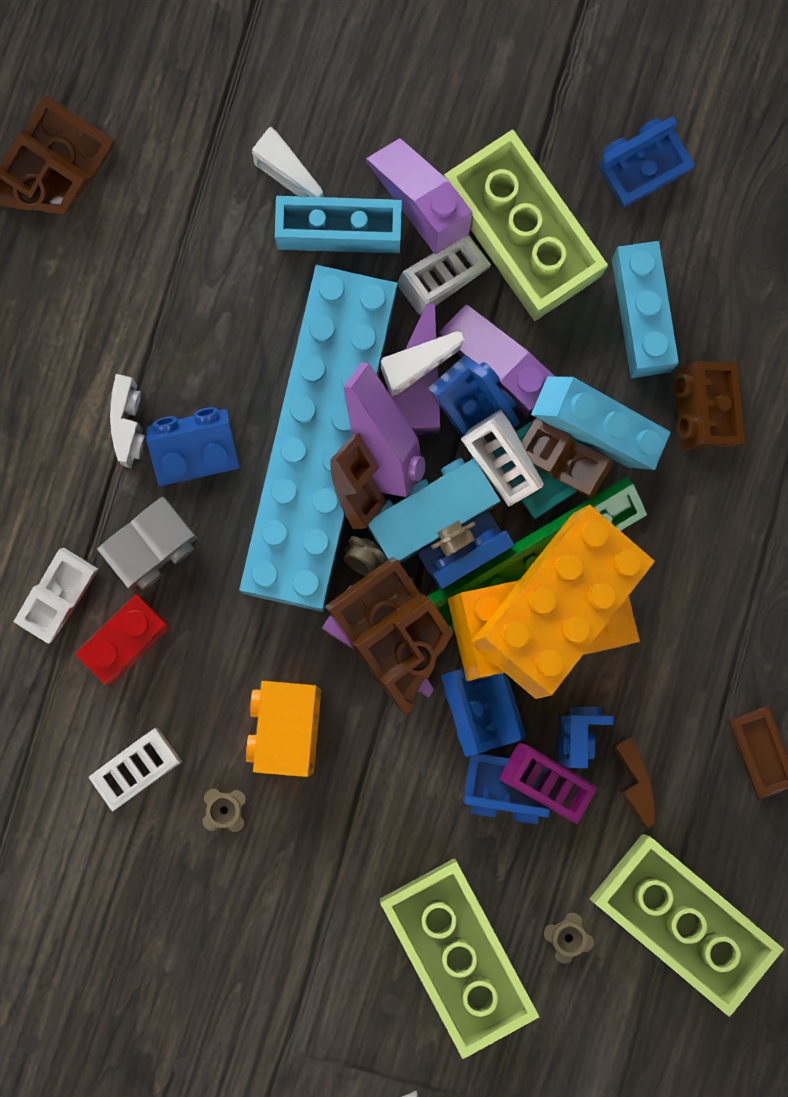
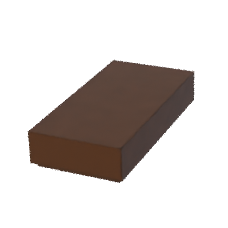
M764 706L727 720L756 798L763 799L787 790L788 754L770 707Z

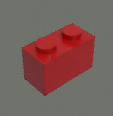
M135 594L75 655L103 684L112 686L171 626L141 596Z

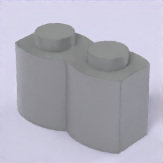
M161 497L143 510L129 524L108 538L97 550L127 588L133 590L139 586L141 590H145L162 576L158 570L167 562L172 560L174 564H177L194 551L195 548L191 544L197 537L169 501Z

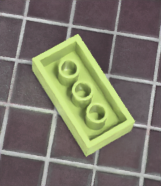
M513 129L444 174V177L449 180L472 211L470 230L534 322L602 277L608 264Z
M645 834L639 837L589 898L729 1017L784 950L660 844Z
M455 858L380 898L381 906L462 1059L539 1018L535 1007Z

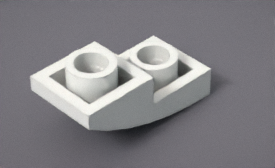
M116 374L111 398V434L118 461L124 467L132 468L134 458L141 459L146 442V436L141 435V426L137 422L128 420L129 415L135 416L137 413L141 392L136 391L137 384L133 378Z

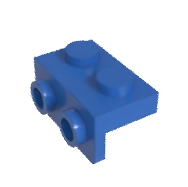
M673 116L663 122L660 118H656L639 129L640 135L627 142L625 138H620L603 150L604 155L601 158L598 169L622 209L693 170L695 164L674 131L678 123Z
M464 355L428 388L461 438L470 428L500 409L513 428L520 423L512 410L516 403L501 387L498 388L496 384L500 381V378L485 362L478 365L468 356Z
M204 408L195 412L193 416L177 419L173 416L163 417L154 421L153 425L146 427V441L158 486L240 468L227 409Z
M464 669L441 675L445 688V697L450 705L457 728V737L462 745L465 757L526 738L512 687L506 673L467 682Z
M479 753L470 756L463 803L472 805V814L496 817L497 810L514 812L513 820L538 824L539 816L549 818V808L499 780V776L509 758ZM532 762L529 763L524 774L522 775L520 779L521 782L525 774L527 773L529 767L531 766ZM545 767L542 769L532 787L537 791L549 769Z

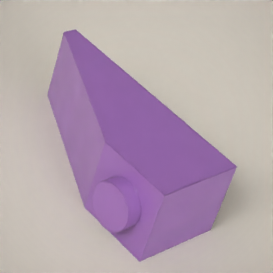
M399 138L366 158V163L393 199L402 200L401 210L435 255L469 235L472 218L471 209L449 180Z
M435 303L426 304L406 349L436 339ZM438 366L398 395L391 397L416 435L439 434L440 431L439 404L428 389L438 380Z
M466 304L438 332V335L442 337L456 331L462 332L464 342L462 348L457 353L461 357L464 355L468 356L478 365L482 362L487 363L500 378V381L496 384L498 388L501 387L510 395L516 403L515 408L527 419L532 414L547 376H555L529 351Z
M361 362L343 386L351 434H360L379 466L378 470L372 475V478L381 493L407 497L414 484L421 481L425 472V459L421 457L418 437L371 365Z

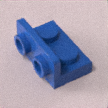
M484 512L463 525L465 527L474 521L476 525L469 530L474 536L475 541L446 557L440 546L434 550L431 548L432 545L441 541V539L419 551L418 556L438 589H443L514 546L507 531L501 532L489 512Z
M602 707L570 708V715L558 716V764L567 768H588V759H594L595 736L594 733H588V725H613L614 716H602Z

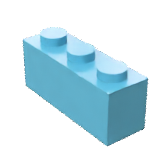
M276 196L275 241L277 250L400 254L402 200Z
M659 241L619 246L612 257V265L630 377L636 378L671 373L679 361Z
M547 376L531 414L629 468L655 470L670 435V431L574 377Z
M462 458L453 461L441 469L443 477L431 484L428 483L427 479L414 484L408 497L393 505L391 500L387 501L367 526L376 544L385 554L386 560L394 557L401 564L418 554L419 551L440 539L437 534L439 531L458 520L463 526L484 512H488L499 505V497L475 458L466 463Z

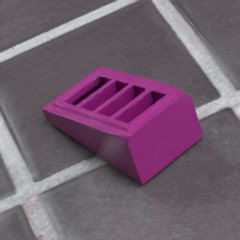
M522 743L516 746L499 776L500 781L577 825L598 789L597 786ZM533 760L531 766L529 767L527 773L525 774V776H524V778H523V780H522V782H521L520 779H521L522 775L524 774V772H525L527 766L529 765L530 761ZM545 767L549 770L536 791L532 787ZM558 777H563L564 779L553 799L548 798ZM573 784H575L579 788L568 808H565L562 804Z

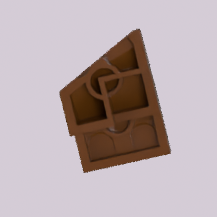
M43 96L24 132L18 133L0 165V206L66 214L92 181L115 145L116 140L51 97Z
M391 557L324 607L376 680L400 711L406 715L412 710L414 706L412 701L424 679H428L431 675L437 656L444 651L453 632L432 600L419 593L398 559Z

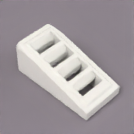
M269 127L252 149L254 165L298 197H323L321 187L276 130Z
M467 235L436 255L433 253L404 270L397 284L416 312L422 315L426 304L435 303V306L489 269L491 264L472 238ZM459 250L472 266L469 269H466L455 254ZM445 260L457 274L456 277H453L443 264ZM433 270L443 285L439 286L429 271Z
M456 331L382 358L381 370L391 397L398 395L457 353L462 348L464 342L462 332Z
M501 409L470 428L461 438L509 507L544 485L515 430ZM493 432L496 438L487 443L484 436ZM502 446L506 452L495 458L493 451ZM512 460L516 466L503 473L501 466ZM522 474L526 480L512 488L509 481Z
M154 728L90 775L89 779L109 808L114 811L182 761L159 728ZM149 744L153 746L164 762L159 767L156 766L145 750V747ZM135 754L139 755L151 772L145 777L131 759ZM123 763L137 781L132 787L117 768ZM109 773L112 774L124 791L118 797L104 779Z

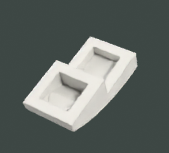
M65 548L59 549L39 585L32 588L14 623L50 644L77 606L99 569Z

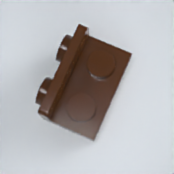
M697 361L675 369L673 372V392L676 397L677 433L681 450H692L699 447H736L746 444L738 362Z

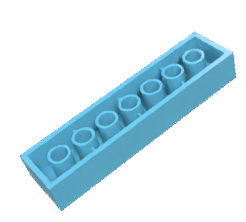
M320 265L315 266L239 590L242 594L324 612L346 518L335 492L330 468L332 457L352 436L343 386L361 362L369 363L376 375H379L397 297L396 282Z

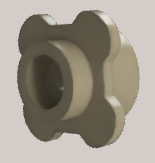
M459 520L437 533L441 541L432 545L431 548L434 550L440 546L446 557L475 541L469 529L476 524L473 521L463 527Z
M352 536L348 541L350 546L347 545L344 549L346 553L344 561L347 566L365 576L381 565L380 562L384 563L386 560V556L380 547L367 538Z
M217 789L208 790L204 795L207 807L206 816L202 820L203 826L209 831H214L217 828H228L232 832L241 830L244 826L241 809L246 801L245 795L239 790H234L231 793H220ZM222 806L228 808V813L225 815L220 812Z
M568 913L564 921L556 925L549 924L544 929V938L554 946L556 950L555 958L560 963L566 964L571 962L572 957L582 952H589L594 945L593 938L586 934L581 925V916L576 913ZM567 934L572 935L573 939L571 942L565 941Z

